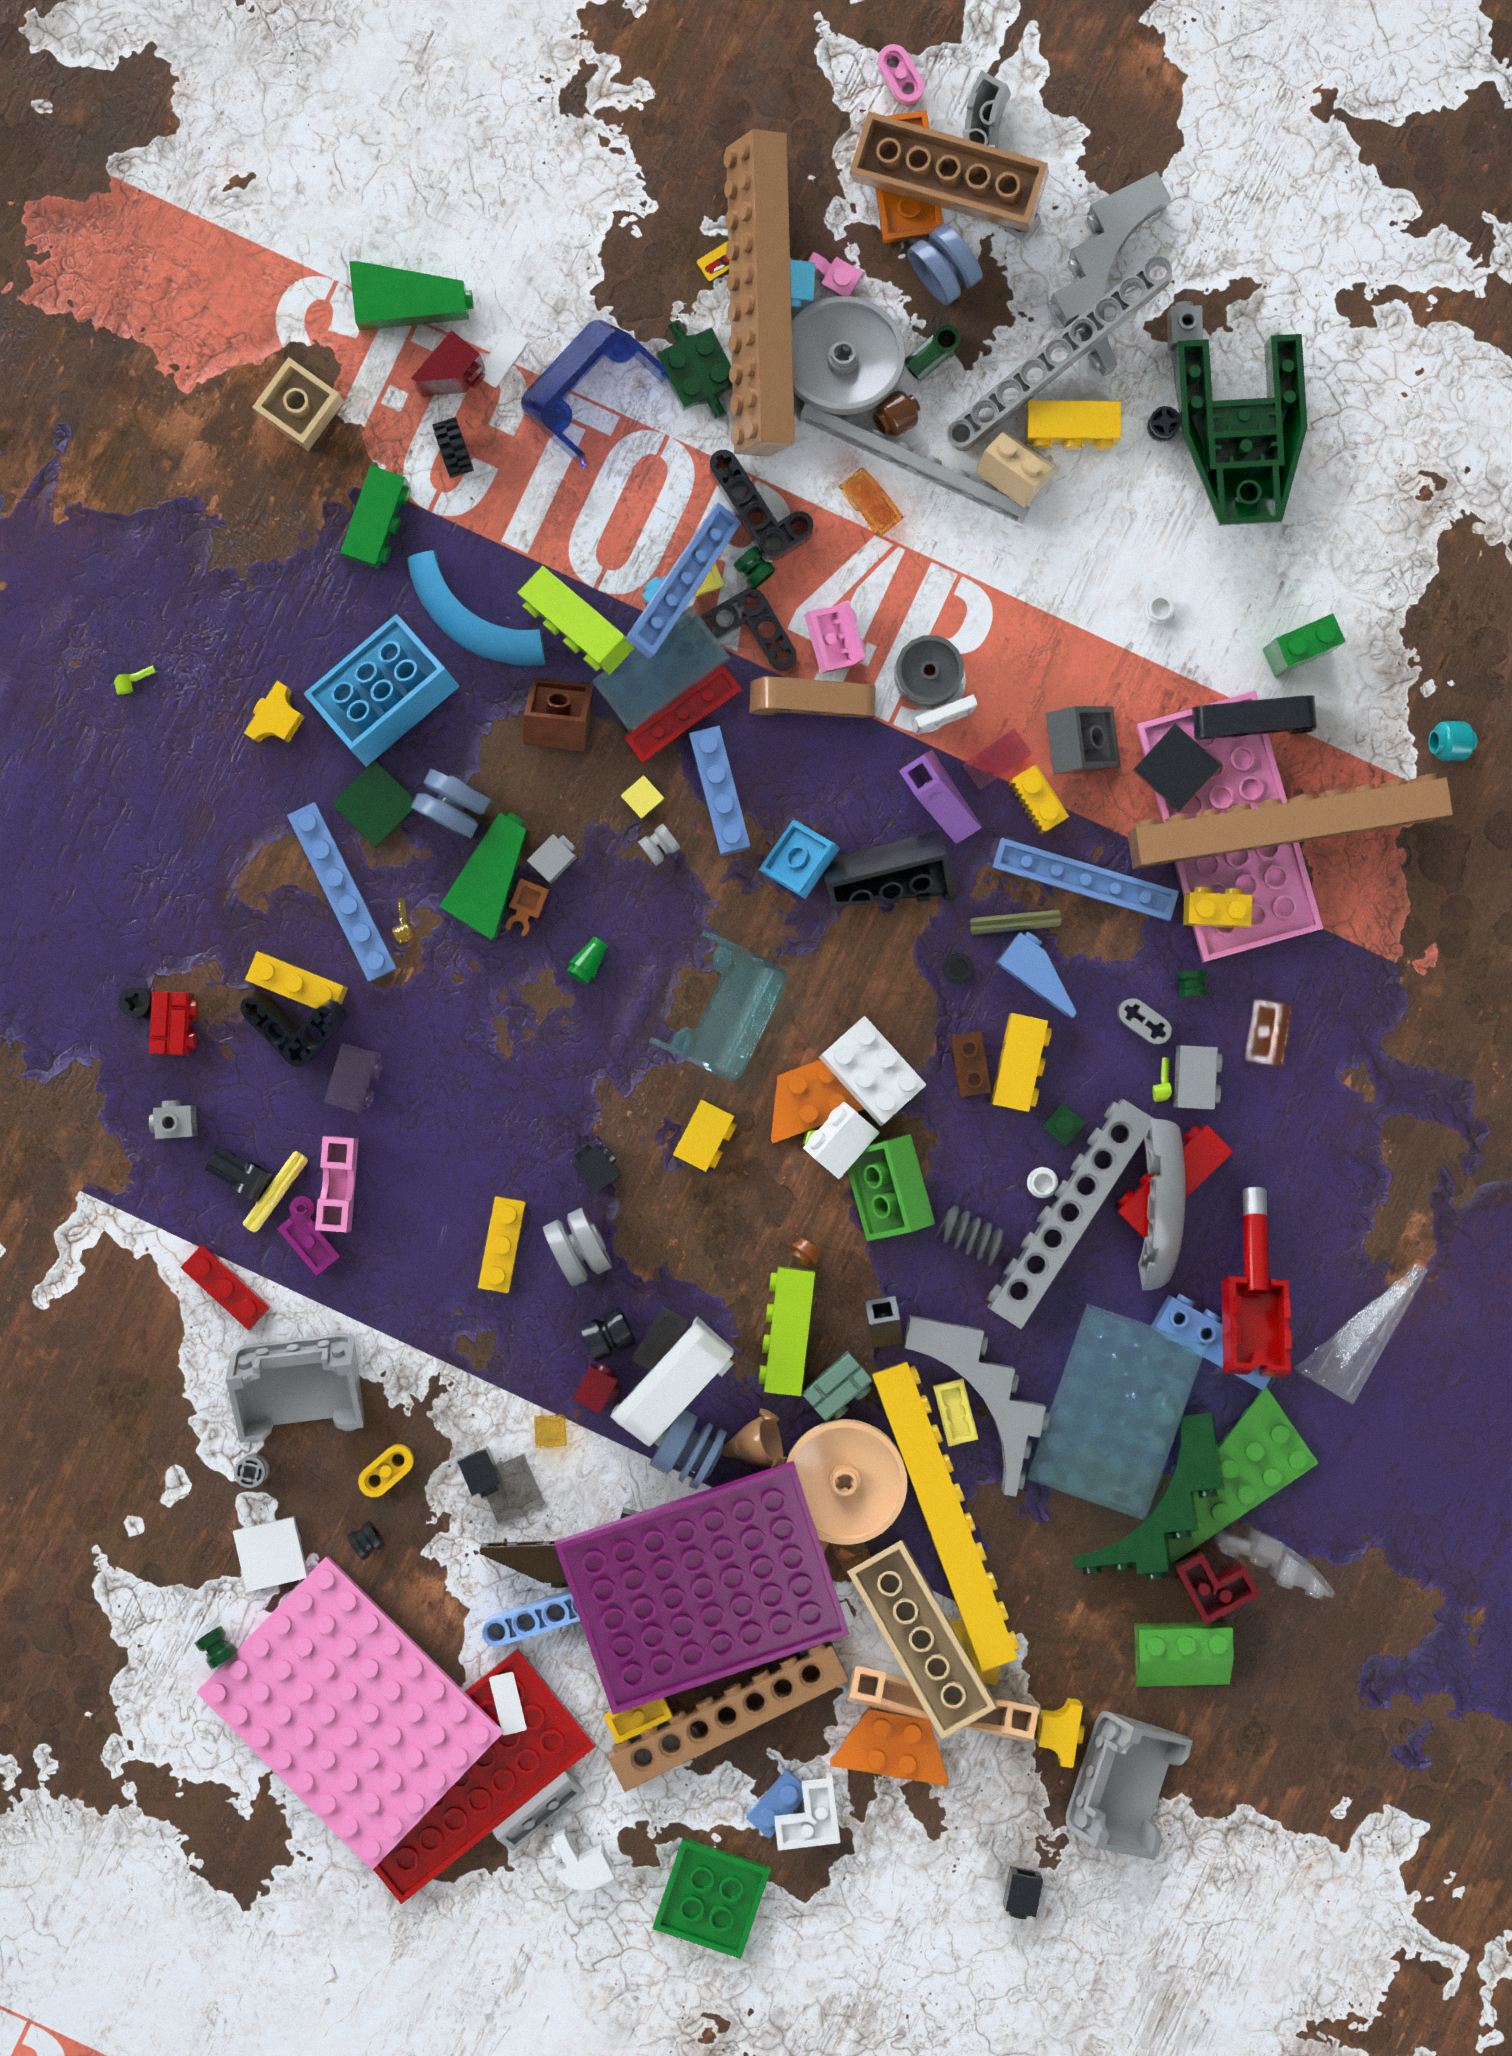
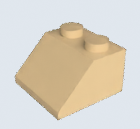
M1001 432L985 449L975 473L1025 509L1058 473L1060 468L1012 433Z

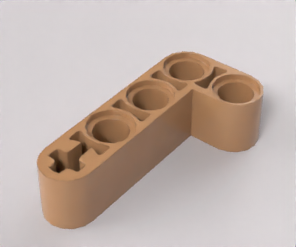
M761 677L750 682L749 713L775 715L784 712L850 718L875 717L876 686L798 678Z

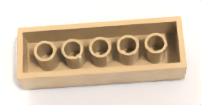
M903 1539L847 1571L941 1740L997 1708L994 1698Z

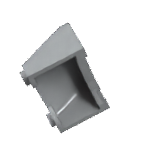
M338 1333L249 1344L232 1351L226 1383L240 1443L264 1441L271 1434L273 1425L333 1418L334 1426L343 1431L364 1428L365 1418L354 1337L351 1334Z
M1101 1712L1095 1721L1067 1808L1066 1824L1068 1829L1094 1848L1155 1860L1162 1842V1836L1158 1826L1151 1822L1169 1764L1182 1765L1190 1755L1193 1740L1185 1735L1117 1713Z

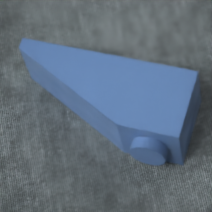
M1021 932L1018 933L996 964L1068 1018H1073L1077 1012L1046 951L1040 947L1042 941L1029 932L1026 935H1023Z

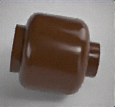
M894 391L887 399L875 406L873 419L880 432L897 437L917 425L920 405L912 394L908 396L903 391Z

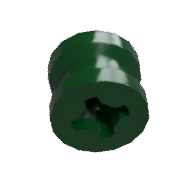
M1207 970L1175 973L1176 979L1180 983V988L1177 991L1178 997L1209 995L1208 988L1204 982V979L1207 977Z

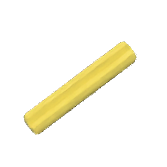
M295 1151L289 1157L243 1221V1225L248 1230L255 1233L261 1228L307 1164L308 1159L303 1154Z

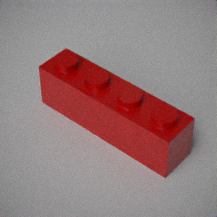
M1195 1125L1183 1136L1186 1140L1183 1143L1186 1197L1233 1153L1227 1144L1208 1125H1202L1200 1128ZM1148 1171L1140 1177L1139 1181L1142 1184L1135 1191L1127 1190L1116 1201L1119 1206L1115 1209L1120 1217L1142 1238L1148 1235V1195L1150 1194V1181L1154 1177V1174H1149Z

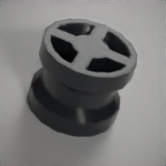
M1170 406L1157 408L1147 422V430L1152 439L1158 442L1172 439L1181 425L1179 413Z
M129 987L119 996L120 1010L128 1017H146L151 1013L152 994L145 988Z
M369 1520L362 1524L360 1530L351 1531L347 1534L350 1545L362 1560L368 1558L370 1552L374 1549L380 1550L385 1546L379 1531Z

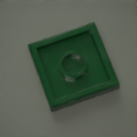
M374 760L337 797L332 805L377 848L414 811L410 808L414 798Z

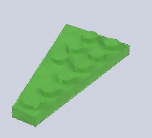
M1265 1387L1264 1391H1259L1258 1396L1249 1408H1246L1239 1421L1219 1444L1225 1490L1217 1491L1218 1496L1199 1498V1494L1194 1493L1199 1531L1191 1532V1538L1173 1539L1172 1534H1168L1171 1564L1319 1464L1267 1387Z

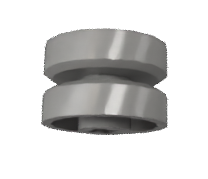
M583 1207L569 1213L567 1216L572 1234L568 1232L565 1225L558 1219L543 1226L544 1234L551 1250L572 1287L588 1280V1271L583 1260H586L591 1270L596 1274H600L613 1267L606 1251V1245L596 1225L592 1223Z

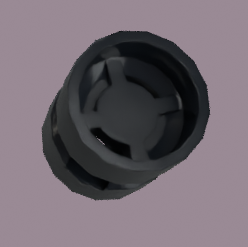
M620 1307L604 1314L603 1321L595 1318L580 1325L584 1340L596 1362L611 1356L614 1348L621 1351L636 1344L632 1330Z

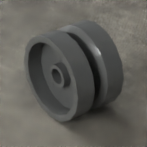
M923 635L911 640L901 650L894 667V682L899 694L908 703L919 708H935L946 704L956 694L964 676V662L959 650L949 640L936 635ZM925 666H929L930 671L935 670V674L927 676L924 673Z

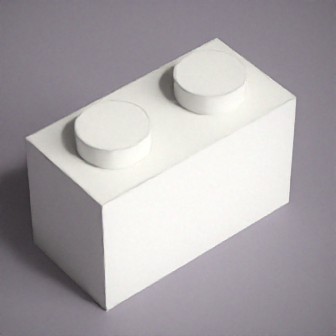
M843 1101L839 1107L830 1113L828 1120L821 1128L809 1137L808 1143L803 1148L835 1177L840 1179L880 1132Z

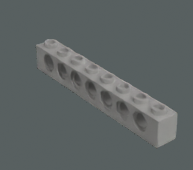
M1120 1099L1118 1104L1113 1101L1104 1114V1117L1107 1119L1102 1129L1096 1128L1087 1141L1091 1145L1085 1155L1080 1153L1070 1168L1074 1171L1068 1182L1064 1179L1061 1181L1054 1193V1196L1057 1197L1051 1208L1046 1206L1037 1219L1041 1223L1034 1234L1032 1232L1027 1234L1020 1246L1024 1249L1018 1260L1015 1258L1011 1259L1004 1270V1274L1007 1275L1001 1286L996 1284L987 1297V1300L990 1301L987 1307L1020 1329L1023 1328L1141 1144L1150 1119H1154L1124 1099ZM1116 1125H1122L1126 1130V1138L1120 1143H1116L1111 1137V1131ZM1100 1151H1105L1110 1157L1108 1166L1103 1169H1099L1094 1163L1095 1155ZM1084 1177L1090 1178L1093 1182L1092 1191L1086 1195H1082L1077 1188L1079 1180ZM1072 1203L1076 1207V1216L1072 1220L1065 1221L1061 1217V1208L1065 1204ZM1055 1229L1060 1235V1240L1057 1245L1049 1247L1044 1242V1235L1047 1231ZM1032 1256H1040L1043 1260L1042 1269L1036 1273L1030 1272L1027 1268V1262ZM1016 1282H1023L1026 1285V1294L1019 1299L1013 1298L1010 1294L1011 1286Z

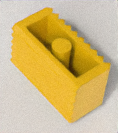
M1037 764L1017 775L1009 782V787H1013L1012 792H1016L1015 797L1019 798L1018 802L1023 803L1022 807L1026 808L1025 813H1029L1028 818H1032V823L1036 824L1035 828L1039 829V834L1047 832L1069 817Z

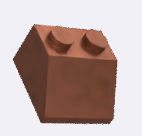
M532 677L524 711L523 744L536 747L560 748L569 751H584L589 727L593 684Z

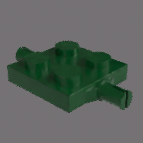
M676 320L675 324L672 322L668 325L676 342L672 346L657 352L656 358L683 411L695 405L708 403L714 418L719 419L720 416L723 417L727 414L719 397L725 391L732 388V382L729 378L731 365L712 327L696 335L687 336L680 323L681 321Z

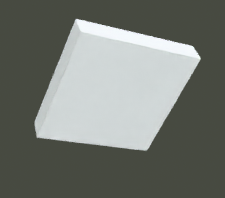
M974 694L916 716L912 723L915 735H920L971 715L978 705Z
M295 1516L233 1531L246 1592L305 1579L308 1576Z

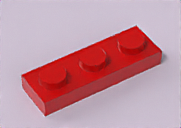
M204 1244L180 1267L248 1331L271 1308L266 1301Z

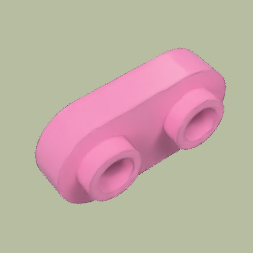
M896 44L885 46L879 53L877 63L881 75L899 103L903 105L917 103L922 98L924 91L922 77L903 47ZM895 60L898 62V66L891 68L887 62ZM910 86L914 92L906 94L903 92V88Z

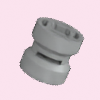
M663 823L655 828L653 835L650 837L645 836L638 841L655 866L664 861L665 855L674 853L681 848Z
M259 1453L246 1455L234 1468L236 1481L245 1488L258 1486L270 1473L268 1460Z

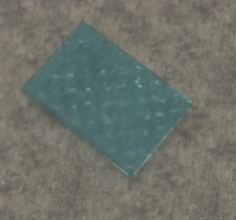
M1086 1304L1049 1412L1048 1428L1042 1432L1027 1479L1146 1520L1203 1358L1206 1344Z

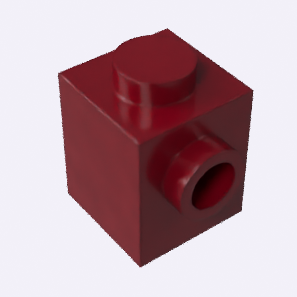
M601 1362L597 1366L591 1363L572 1399L600 1414L606 1401L612 1404L620 1390V1387L615 1385L618 1377L613 1375L615 1370Z

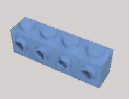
M1178 1294L1177 1298L1168 1295L1151 1328L1223 1368L1222 1324H1220L1222 1317L1208 1309H1205L1203 1314L1193 1309L1195 1302L1181 1294ZM1257 1369L1248 1375L1234 1374L1263 1391L1271 1378L1269 1376H1259V1370Z

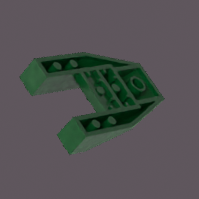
M1302 334L1271 335L1264 344L1267 398L1212 401L1209 339L1177 341L1172 350L1174 383L1182 435L1219 526L1278 523L1283 520L1308 427Z

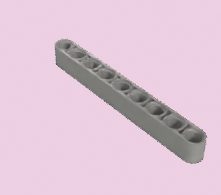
M1163 256L1149 258L957 417L947 429V438L952 446L960 451H967L974 447L1026 404L1028 400H1031L1164 290L1172 280V267L1169 260ZM1155 266H1162L1166 269L1167 273L1164 278L1155 280L1150 277V270ZM1132 286L1139 287L1142 290V294L1138 299L1131 301L1124 296L1128 288ZM1106 307H1113L1117 310L1116 317L1111 321H1105L1100 318L1101 311ZM1082 327L1090 328L1093 332L1091 338L1087 341L1077 340L1075 335L1078 329ZM1058 347L1065 348L1068 351L1067 357L1061 362L1051 359L1053 350ZM1035 367L1042 369L1043 376L1039 381L1031 382L1027 380V373L1030 369ZM1008 388H1016L1019 391L1018 398L1013 402H1005L1002 399L1003 392ZM992 408L994 410V417L991 421L984 423L978 420L979 412L982 409ZM959 428H968L970 430V436L967 441L959 443L954 440V434Z

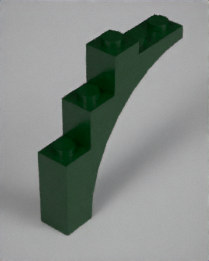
M1213 1413L1180 1416L1181 1445L1178 1463L1170 1486L1157 1508L1137 1529L1118 1542L1094 1552L1073 1556L1074 1569H1083V1575L1102 1573L1101 1567L1113 1566L1114 1571L1133 1570L1132 1564L1136 1563L1137 1574L1141 1576L1146 1575L1147 1581L1165 1579V1573L1172 1572L1168 1534H1172L1173 1539L1191 1538V1532L1199 1531L1194 1493H1198L1199 1498L1218 1496L1217 1491L1225 1490L1216 1421Z

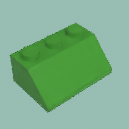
M911 1134L870 1144L847 1170L867 1241L910 1233L935 1224Z
M1212 1621L1206 1625L1203 1622L1134 1623L1136 1687L1230 1684L1234 1661L1233 1628L1227 1621Z

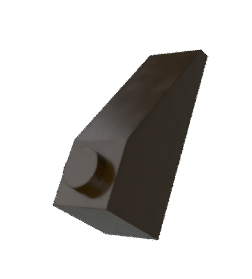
M554 1541L482 1543L480 1546L481 1555L541 1583H551L552 1588L569 1587Z

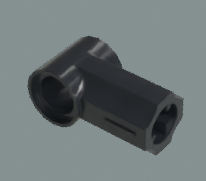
M217 1147L205 1168L206 1171L231 1184L236 1192L256 1202L272 1176V1173L251 1161L246 1162L222 1147Z

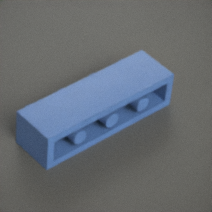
M720 726L689 733L720 856L750 849V842Z

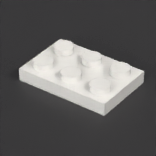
M866 1016L862 1017L819 1056L820 1060L880 1126L886 1123L926 1086V1083Z

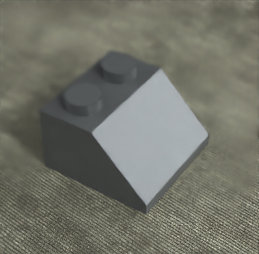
M1073 706L1046 712L1053 774H1074L1121 767L1113 706Z

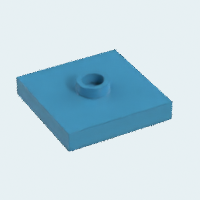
M793 819L758 870L803 899H806L840 848L835 843Z

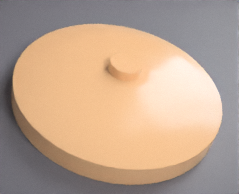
M838 1419L822 1423L801 1436L788 1455L786 1463L794 1461L820 1540L840 1545L866 1542L887 1530L903 1508L907 1494V1471L903 1457L894 1442L885 1433L870 1424L850 1419Z

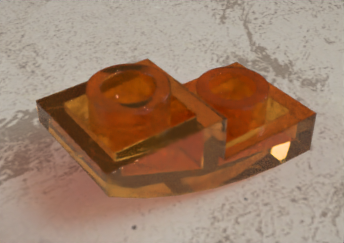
M863 467L838 486L855 511L861 512L876 536L882 537L904 518L883 488Z

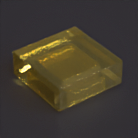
M566 1414L534 1416L536 1448L567 1446Z

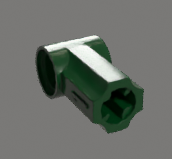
M950 324L939 326L930 338L905 359L904 365L915 379L921 382L945 360L956 355L961 342L959 330ZM951 335L955 339L954 345L949 348L942 347L938 342L941 336Z

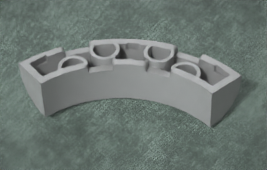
M982 70L968 100L963 139L998 148L1001 118L1011 92L1007 84ZM1036 212L1030 233L1001 226L1012 236L1025 243L1035 233L1042 221Z
M1150 1119L1144 1134L1147 1170L1149 1174H1154V1177L1151 1178L1150 1194L1148 1195V1236L1144 1239L1138 1262L1142 1291L1158 1289L1169 1282L1178 1262L1184 1229L1186 1188L1181 1130L1176 1123L1162 1119Z

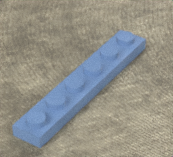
M719 502L712 507L625 638L648 659L655 655L742 523Z
M313 802L287 815L368 982L398 969L317 803Z
M1002 837L1000 838L992 865L993 869L1165 921L1171 920L1179 891Z

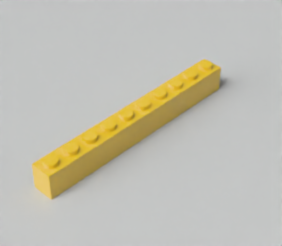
M905 1361L871 1374L980 1669L984 1672L1018 1659L1015 1650L1020 1649L1016 1635L1014 1631L1008 1632L1004 1623L1005 1620L1009 1619L1003 1601L997 1603L993 1593L994 1590L998 1589L992 1572H985L982 1561L987 1560L981 1542H974L971 1534L972 1531L976 1530L969 1512L963 1513L960 1502L965 1501L959 1483L953 1484L949 1473L954 1471L948 1454H941L938 1443L943 1442L937 1424L931 1426L927 1414L932 1412L926 1395H919L916 1387L921 1381L915 1365L909 1367L908 1362Z

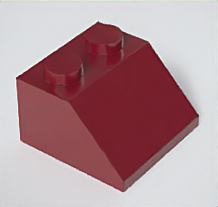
M451 330L411 378L418 393L422 396L466 393L470 387L474 389L482 382L485 377L483 372L486 368L480 353Z

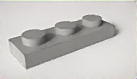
M564 1771L492 1831L499 1842L514 1851L585 1791L576 1779Z

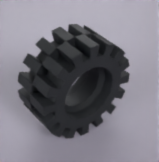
M456 417L432 424L449 477L453 478L474 471Z

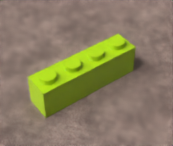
M543 565L517 592L525 601L522 607L535 619L538 615L543 617L545 621L542 624L553 635L556 636L560 632L565 636L563 642L574 653L581 650L586 655L583 660L596 672L601 668L610 675L634 649V646L625 640V635Z
M778 1266L777 1273H771L769 1291L775 1292L774 1304H767L765 1321L771 1323L770 1335L764 1334L762 1353H768L767 1365H760L758 1383L764 1384V1392L801 1396L815 1270Z

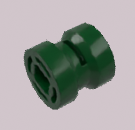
M757 546L745 552L733 565L739 573H744L747 577V583L752 589L759 587L776 571L770 562H766L762 558L763 553Z
M221 1625L194 1643L199 1651H207L205 1654L207 1656L206 1662L210 1669L217 1667L237 1653L232 1643L223 1640L226 1632Z

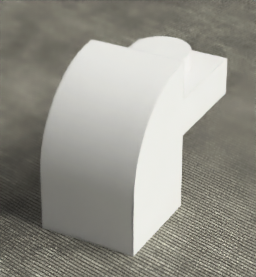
M566 1826L555 1831L553 1836L554 1843L551 1844V1848L557 1860L564 1861L557 1866L556 1875L566 1886L575 1890L586 1891L595 1889L615 1879L616 1869L602 1843L579 1853Z

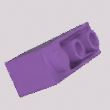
M933 750L923 754L899 770L915 797L956 844L982 828Z

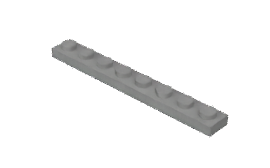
M805 403L801 411L800 421L1023 524L1030 509L1029 506H1026L1024 509L1008 496L997 492L998 489L989 482L981 481V483L971 480L969 479L970 475L959 468L950 470L941 466L942 461L931 455L922 457L913 453L914 448L906 443L897 442V444L886 440V435L878 430L870 428L869 431L858 427V422L850 417L842 415L841 418H838L830 413L817 410Z

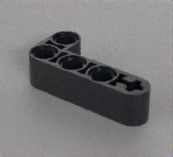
M718 450L711 456L710 473L755 545L763 553L764 558L771 561L781 559L811 538L813 534V520L808 513L796 511L777 522L736 456L728 450ZM718 462L729 463L731 480L728 481V475L723 469L718 470ZM737 486H744L748 489L749 493L745 498L737 499L732 495V490ZM753 512H761L766 519L762 524L754 525L751 524L748 517ZM796 521H802L807 525L808 530L804 534H796L791 530V525ZM771 537L777 538L781 541L782 546L779 550L770 551L765 547L766 540Z
M1313 695L1212 704L1192 708L1194 737L1196 740L1277 732L1299 734L1313 732L1317 728L1315 696Z

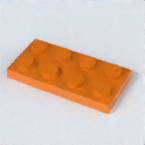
M927 110L887 116L929 128ZM875 188L883 243L929 237V233L943 223L941 207Z

